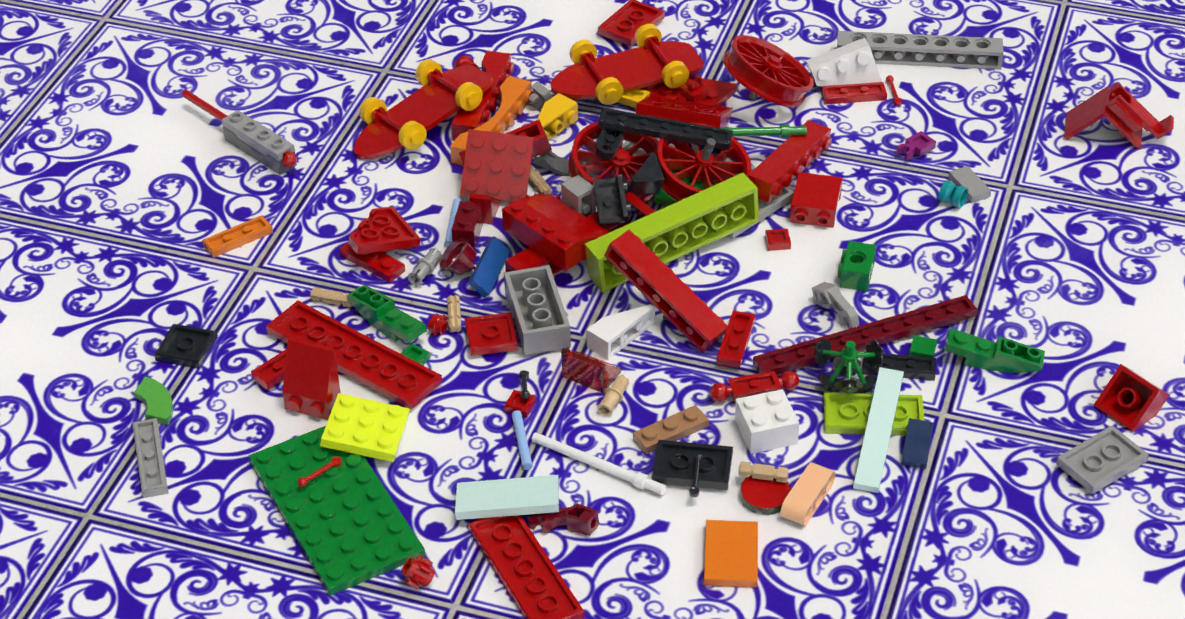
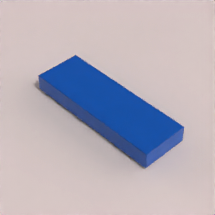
M495 236L489 239L468 281V284L484 298L490 294L510 253V250Z

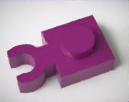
M920 131L905 139V144L898 145L897 155L905 153V160L912 159L915 153L918 156H922L936 148V141Z

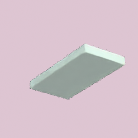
M558 475L457 483L456 520L559 512Z

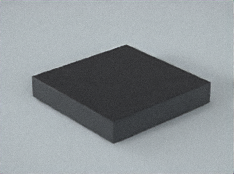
M173 324L154 355L155 360L200 369L218 338L217 331Z

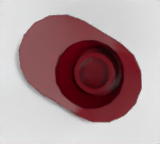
M458 238L444 251L439 265L445 270L462 275L469 268L475 269L473 262L477 253L468 243V240Z

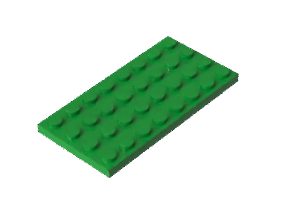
M323 426L248 456L250 464L329 596L399 568L410 557L416 559L418 555L423 557L426 555L424 547L365 457L320 446L326 427ZM333 457L341 458V466L330 468L308 481L305 487L298 486L297 481L299 478H305L329 464Z

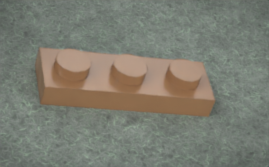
M694 405L633 432V440L647 455L657 450L658 440L678 441L709 427V419Z

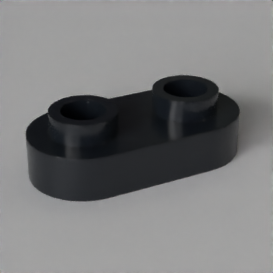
M602 128L595 146L596 155L602 159L614 158L622 143L624 132Z

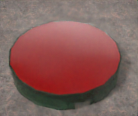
M750 475L741 484L740 499L743 505L752 512L756 513V511H759L763 515L779 513L785 498L791 491L789 482H776L777 479H773V481L754 479Z

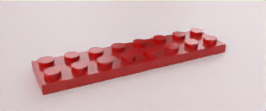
M298 300L266 325L268 334L285 343H288V339L293 337L335 348L338 371L411 410L442 383L441 374Z

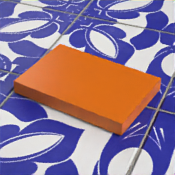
M706 520L704 585L757 587L758 522Z

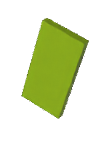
M824 393L825 434L865 435L874 394ZM899 395L891 435L906 436L909 418L924 421L922 395Z

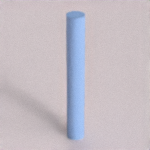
M460 198L453 200L444 243L446 247L452 243V226L459 202L462 201Z
M520 411L512 412V419L524 470H530L533 465L522 414Z

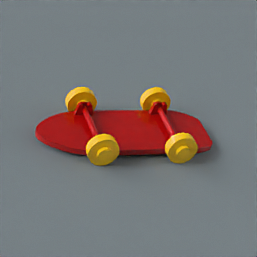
M645 24L635 33L634 40L638 45L637 48L596 58L597 50L591 41H577L572 45L569 52L574 64L558 73L551 81L550 86L551 91L555 95L560 93L572 99L598 98L602 104L611 105L622 97L623 92L663 82L670 88H678L686 83L689 76L703 70L704 62L689 43L678 41L660 42L662 38L660 30L653 24Z
M432 59L422 61L416 69L415 76L418 83L422 84L423 87L388 111L384 101L377 97H370L362 103L359 111L360 117L369 125L361 132L355 142L354 153L359 159H371L384 156L403 147L409 150L419 148L426 139L427 131L460 108L466 111L476 109L482 101V93L493 84L492 76L473 65L459 66L442 73V67L439 63Z

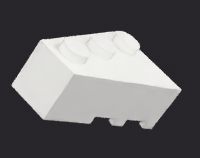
M865 38L806 60L816 86L882 82L870 45Z

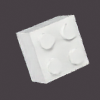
M783 389L736 399L735 421L750 454L798 444L799 421Z

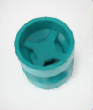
M946 180L940 189L938 199L944 203L950 202L957 208H962L966 202L969 190L967 187L962 185L958 187L953 182Z

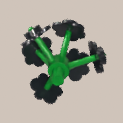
M822 338L820 343H817L814 348L815 361L818 362L819 366L823 367L830 359V356L836 357L833 360V365L836 367L833 375L829 376L827 373H822L817 377L822 382V387L831 392H840L841 390L845 393H867L871 391L877 378L874 375L863 376L860 369L861 361L858 358H865V361L870 364L871 368L881 366L884 361V350L880 347L877 340L871 341L866 346L867 352L858 353L855 349V342L848 341L845 348L837 352L831 351V343ZM856 373H857L859 379H858V378H852V376L856 375ZM839 374H847L846 378H841L840 380L837 379V376Z

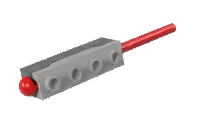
M184 90L182 92V97L222 122L226 141L271 170L282 175L297 165L295 148L289 141L239 110L227 116L190 91Z

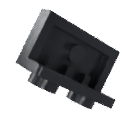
M617 174L616 178L593 181L599 225L627 223L628 216L631 215V205L625 199V194H628L627 181L622 180V174Z

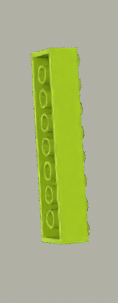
M741 173L585 243L589 277L602 293L629 281L604 256L609 244L627 230L632 231L666 264L758 222L757 187L744 173Z

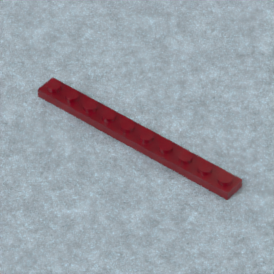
M964 295L753 357V365L758 373L775 371L776 375H779L786 371L818 363L815 361L814 348L817 343H820L822 338L831 343V351H842L848 341L855 342V349L860 351L866 349V346L873 340H877L879 345L976 317L978 309L968 296Z

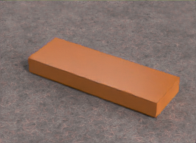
M261 215L205 238L202 242L204 248L214 258L272 234L273 227Z

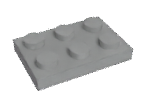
M1112 425L1057 457L1056 464L1090 493L1094 494L1147 462L1149 454Z

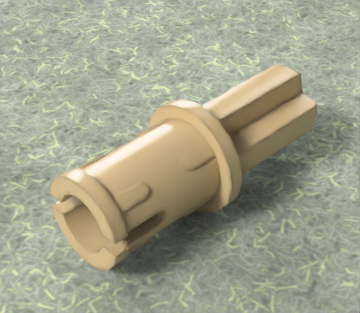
M619 375L611 387L605 390V396L597 407L601 415L610 416L617 403L622 401V394L629 385L628 378H625L624 375Z

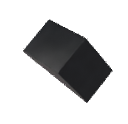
M652 152L632 178L628 192H632L634 195L660 192L665 178L656 154Z

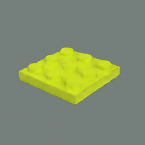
M338 393L323 432L320 446L394 462L409 418L410 409Z

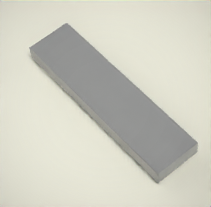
M154 418L132 422L143 498L168 494L158 420Z

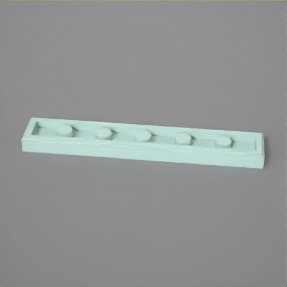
M879 368L855 475L854 489L879 493L904 375L903 371Z

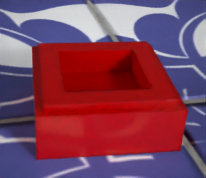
M788 229L765 230L768 251L791 249Z
M513 390L504 405V411L511 414L514 411H520L522 417L527 418L537 402L536 396L530 394V397L525 400L521 398V391Z

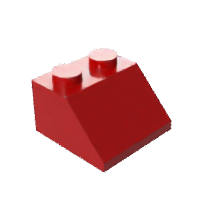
M1120 364L1094 403V406L1135 432L1158 414L1170 394L1130 368Z

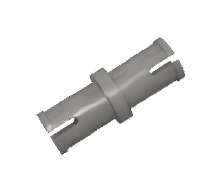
M431 248L424 258L417 261L415 269L408 275V280L411 284L418 279L415 285H420L423 279L434 271V266L442 258L439 250L434 253L436 248Z

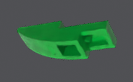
M365 284L347 295L350 303L371 325L395 342L403 339L409 343L427 332L425 323L395 308L393 299Z
M952 328L947 333L944 347L945 351L965 357V365L1011 373L1041 371L1045 355L1044 350L999 336L995 343Z

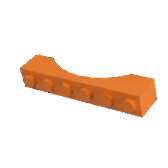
M508 76L500 86V108L489 121L473 130L505 133L509 126L513 125L517 116L522 114L526 105L531 102L528 98L534 93L531 88L532 82ZM468 132L461 133L450 145L451 163L463 166L459 152L466 150Z

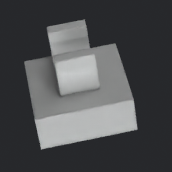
M537 81L531 86L534 93L528 99L533 103L532 107L538 111L553 96L547 88Z

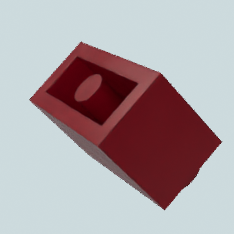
M471 201L459 202L452 226V242L458 238H464L468 240V243L476 251L483 226L482 203Z

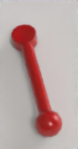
M888 75L886 82L889 83L894 96L893 104L900 106L902 99L897 95L893 83L894 77Z
M333 457L329 464L305 478H299L297 481L298 486L305 487L308 481L332 467L341 466V458Z

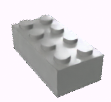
M546 265L505 272V295L524 355L571 347L570 324L550 266Z

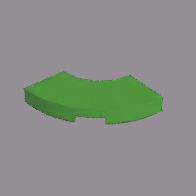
M144 377L134 392L135 399L144 402L147 406L145 412L146 420L157 418L158 423L169 425L173 416V403L169 391L160 382Z

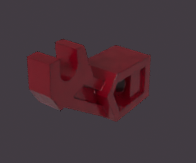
M578 503L571 507L559 508V512L533 514L528 520L529 528L535 529L536 526L541 524L543 533H547L559 525H567L568 530L588 536L600 524L597 510Z

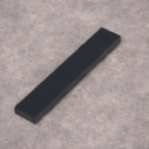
M602 108L598 121V128L705 146L707 140L712 138L716 141L714 148L724 150L730 149L733 133L732 130L606 108Z

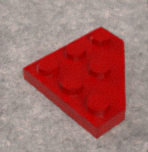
M392 206L372 209L369 212V217L367 219L364 218L358 225L357 231L349 235L348 244L357 254L367 255L372 252H389L395 249L420 246L421 238Z

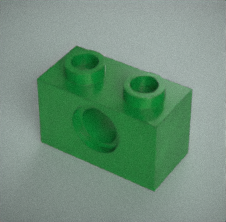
M849 241L847 250L843 249L841 263L843 264H839L837 278H841L840 288L868 292L875 264L876 245Z

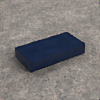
M909 418L901 465L926 469L934 422Z

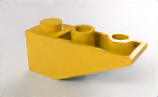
M560 93L544 103L537 119H540L548 140L578 120V103Z

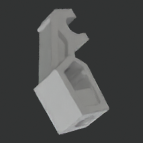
M823 282L812 287L815 304L826 309L833 307L837 311L842 325L849 323L850 328L860 325L856 310L841 295L837 285Z

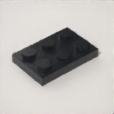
M658 440L652 480L661 484L692 487L695 469L693 457L696 453H701L703 460L700 462L697 487L728 490L733 447Z

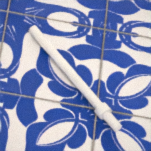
M537 432L532 436V442L632 482L637 488L642 490L649 489L661 495L666 490V485L651 480L650 476L641 472L634 473Z

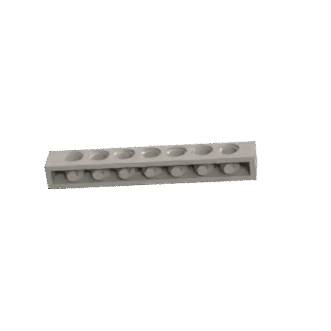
M838 31L837 48L865 38L870 45L876 64L1000 70L1002 68L1003 38Z

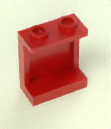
M799 172L791 202L790 222L833 228L838 201L841 199L843 177Z

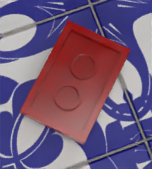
M630 0L598 26V34L631 47L635 44L634 36L636 31L645 24L656 26L665 18V11L637 0Z

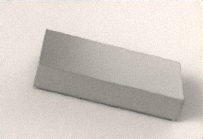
M969 166L949 172L948 178L956 186L962 185L968 188L967 198L971 203L991 197V190Z

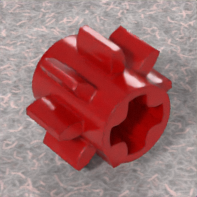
M418 555L416 559L410 557L402 568L401 573L405 576L403 582L417 590L420 585L423 587L428 586L435 574V570L431 568L433 562L421 555Z

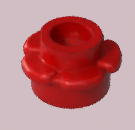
M437 313L434 314L429 320L427 329L434 336H437L438 333H445L448 328L447 317Z

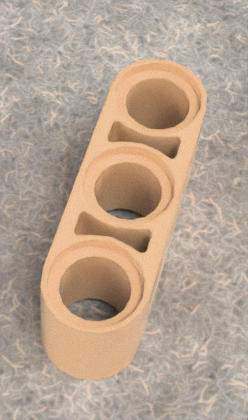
M813 462L809 463L785 498L780 516L806 526L830 491L836 472Z

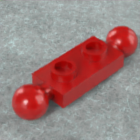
M775 371L728 379V386L723 383L712 385L709 394L715 402H723L728 396H732L733 401L736 402L738 398L781 390L782 387L786 390H793L799 384V377L793 371H786L781 377H777Z

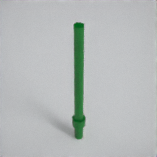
M789 124L780 125V127L721 128L732 130V137L780 135V138H787L790 135H807L806 126L790 127Z

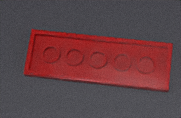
M521 515L482 518L468 524L469 532L525 619L585 618V611Z

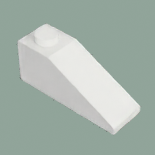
M649 304L602 317L587 329V347L609 360L655 324V306Z

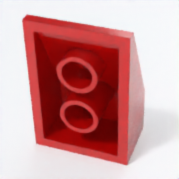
M293 337L288 339L282 389L285 409L316 418L329 419L338 393L341 394L335 348Z

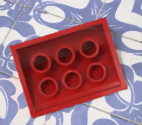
M650 95L637 103L636 114L687 123H702L716 128H726L733 108Z
M552 195L518 198L502 208L503 230L564 271L569 270L587 258L585 243L610 233Z

